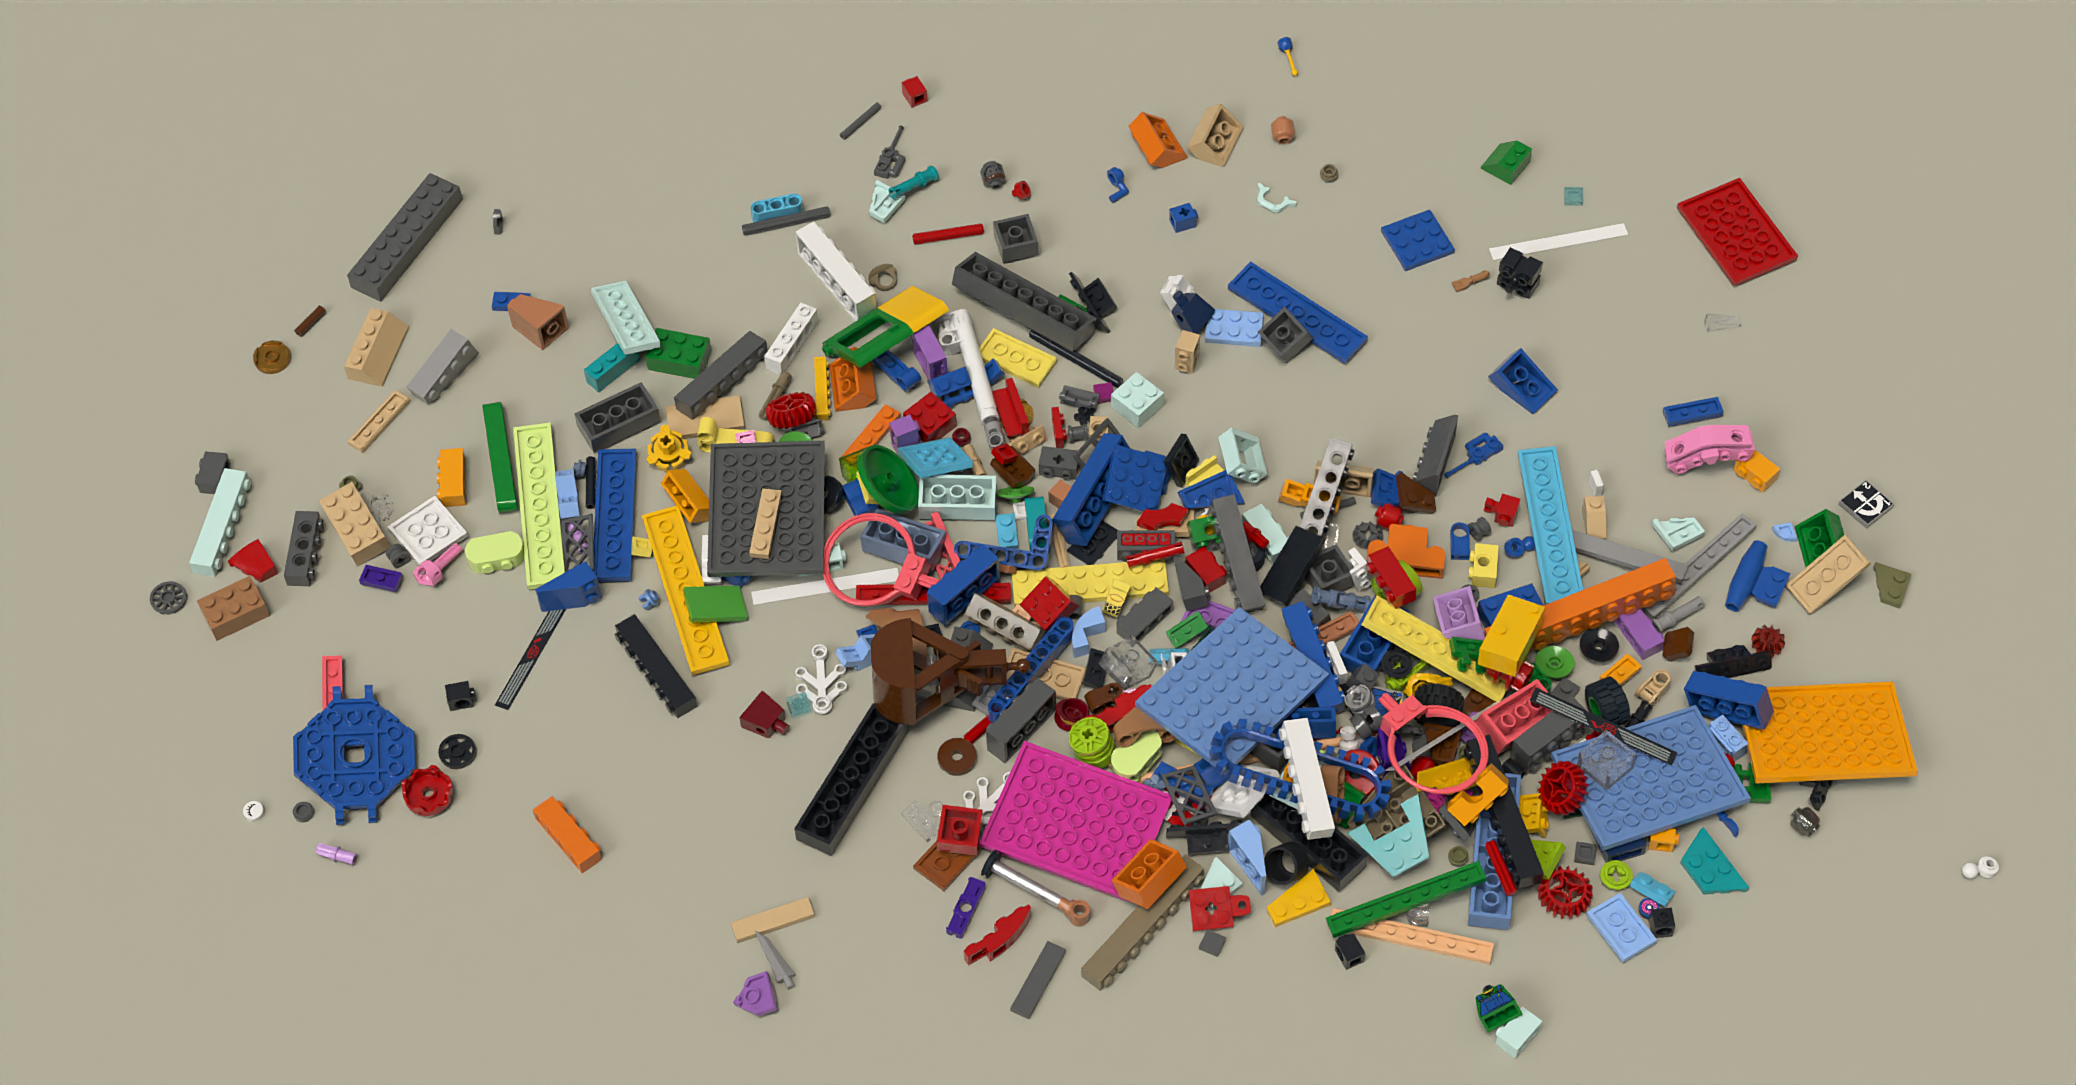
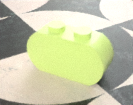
M508 531L472 538L465 547V555L472 571L478 574L491 573L497 570H508L512 567H518L524 560V547L520 536L515 532Z
M1155 730L1144 731L1132 745L1117 747L1111 755L1112 773L1139 782L1162 755V741L1159 733Z

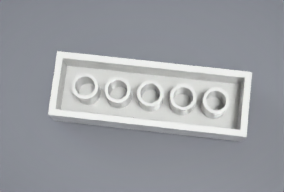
M813 221L795 232L798 254L854 321L876 309V292L874 288L866 284L863 275L856 272L854 265L846 260L841 250H837L833 240L826 237L822 227H818Z

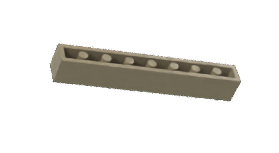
M1185 854L1182 858L1187 868L1149 909L1139 905L1084 964L1081 968V977L1100 991L1105 986L1108 987L1113 982L1116 973L1122 972L1127 965V961L1131 957H1136L1140 947L1152 939L1157 928L1161 929L1166 922V918L1170 914H1175L1179 904L1189 898L1188 890H1193L1195 886L1199 887L1205 878L1204 867Z

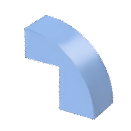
M574 469L555 471L561 519L580 516Z
M1099 606L1083 614L1074 626L1072 633V652L1074 658L1089 654V644L1086 637L1105 632V620Z

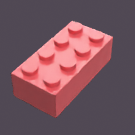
M1538 679L1484 711L1475 721L1484 736H1491L1498 755L1512 747L1513 740L1552 711L1530 701L1535 687L1548 693Z

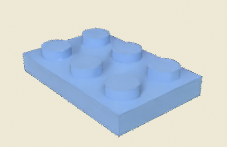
M1215 309V312L1207 321L1205 343L1260 347L1261 335L1258 331L1262 328L1263 313Z
M1621 893L1587 912L1586 916L1622 963L1657 942L1655 936Z

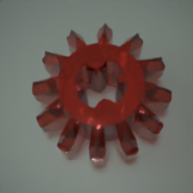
M1765 624L1762 628L1757 627L1751 638L1752 648L1756 649V653L1770 650L1771 658L1775 654L1779 655L1785 646V636L1780 634V628L1773 629V624L1770 628H1767Z

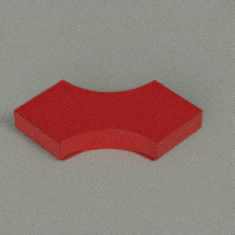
M1172 502L1169 506L1160 510L1145 509L1137 520V526L1147 530H1158L1167 525L1179 527L1188 515L1189 509Z

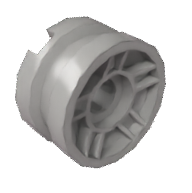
M1362 684L1350 687L1347 690V695L1344 696L1347 707L1355 715L1357 713L1363 714V709L1371 704L1374 706L1376 704L1374 695L1368 687Z

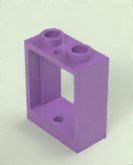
M929 324L912 334L913 352L927 379L930 380L948 373L946 355Z

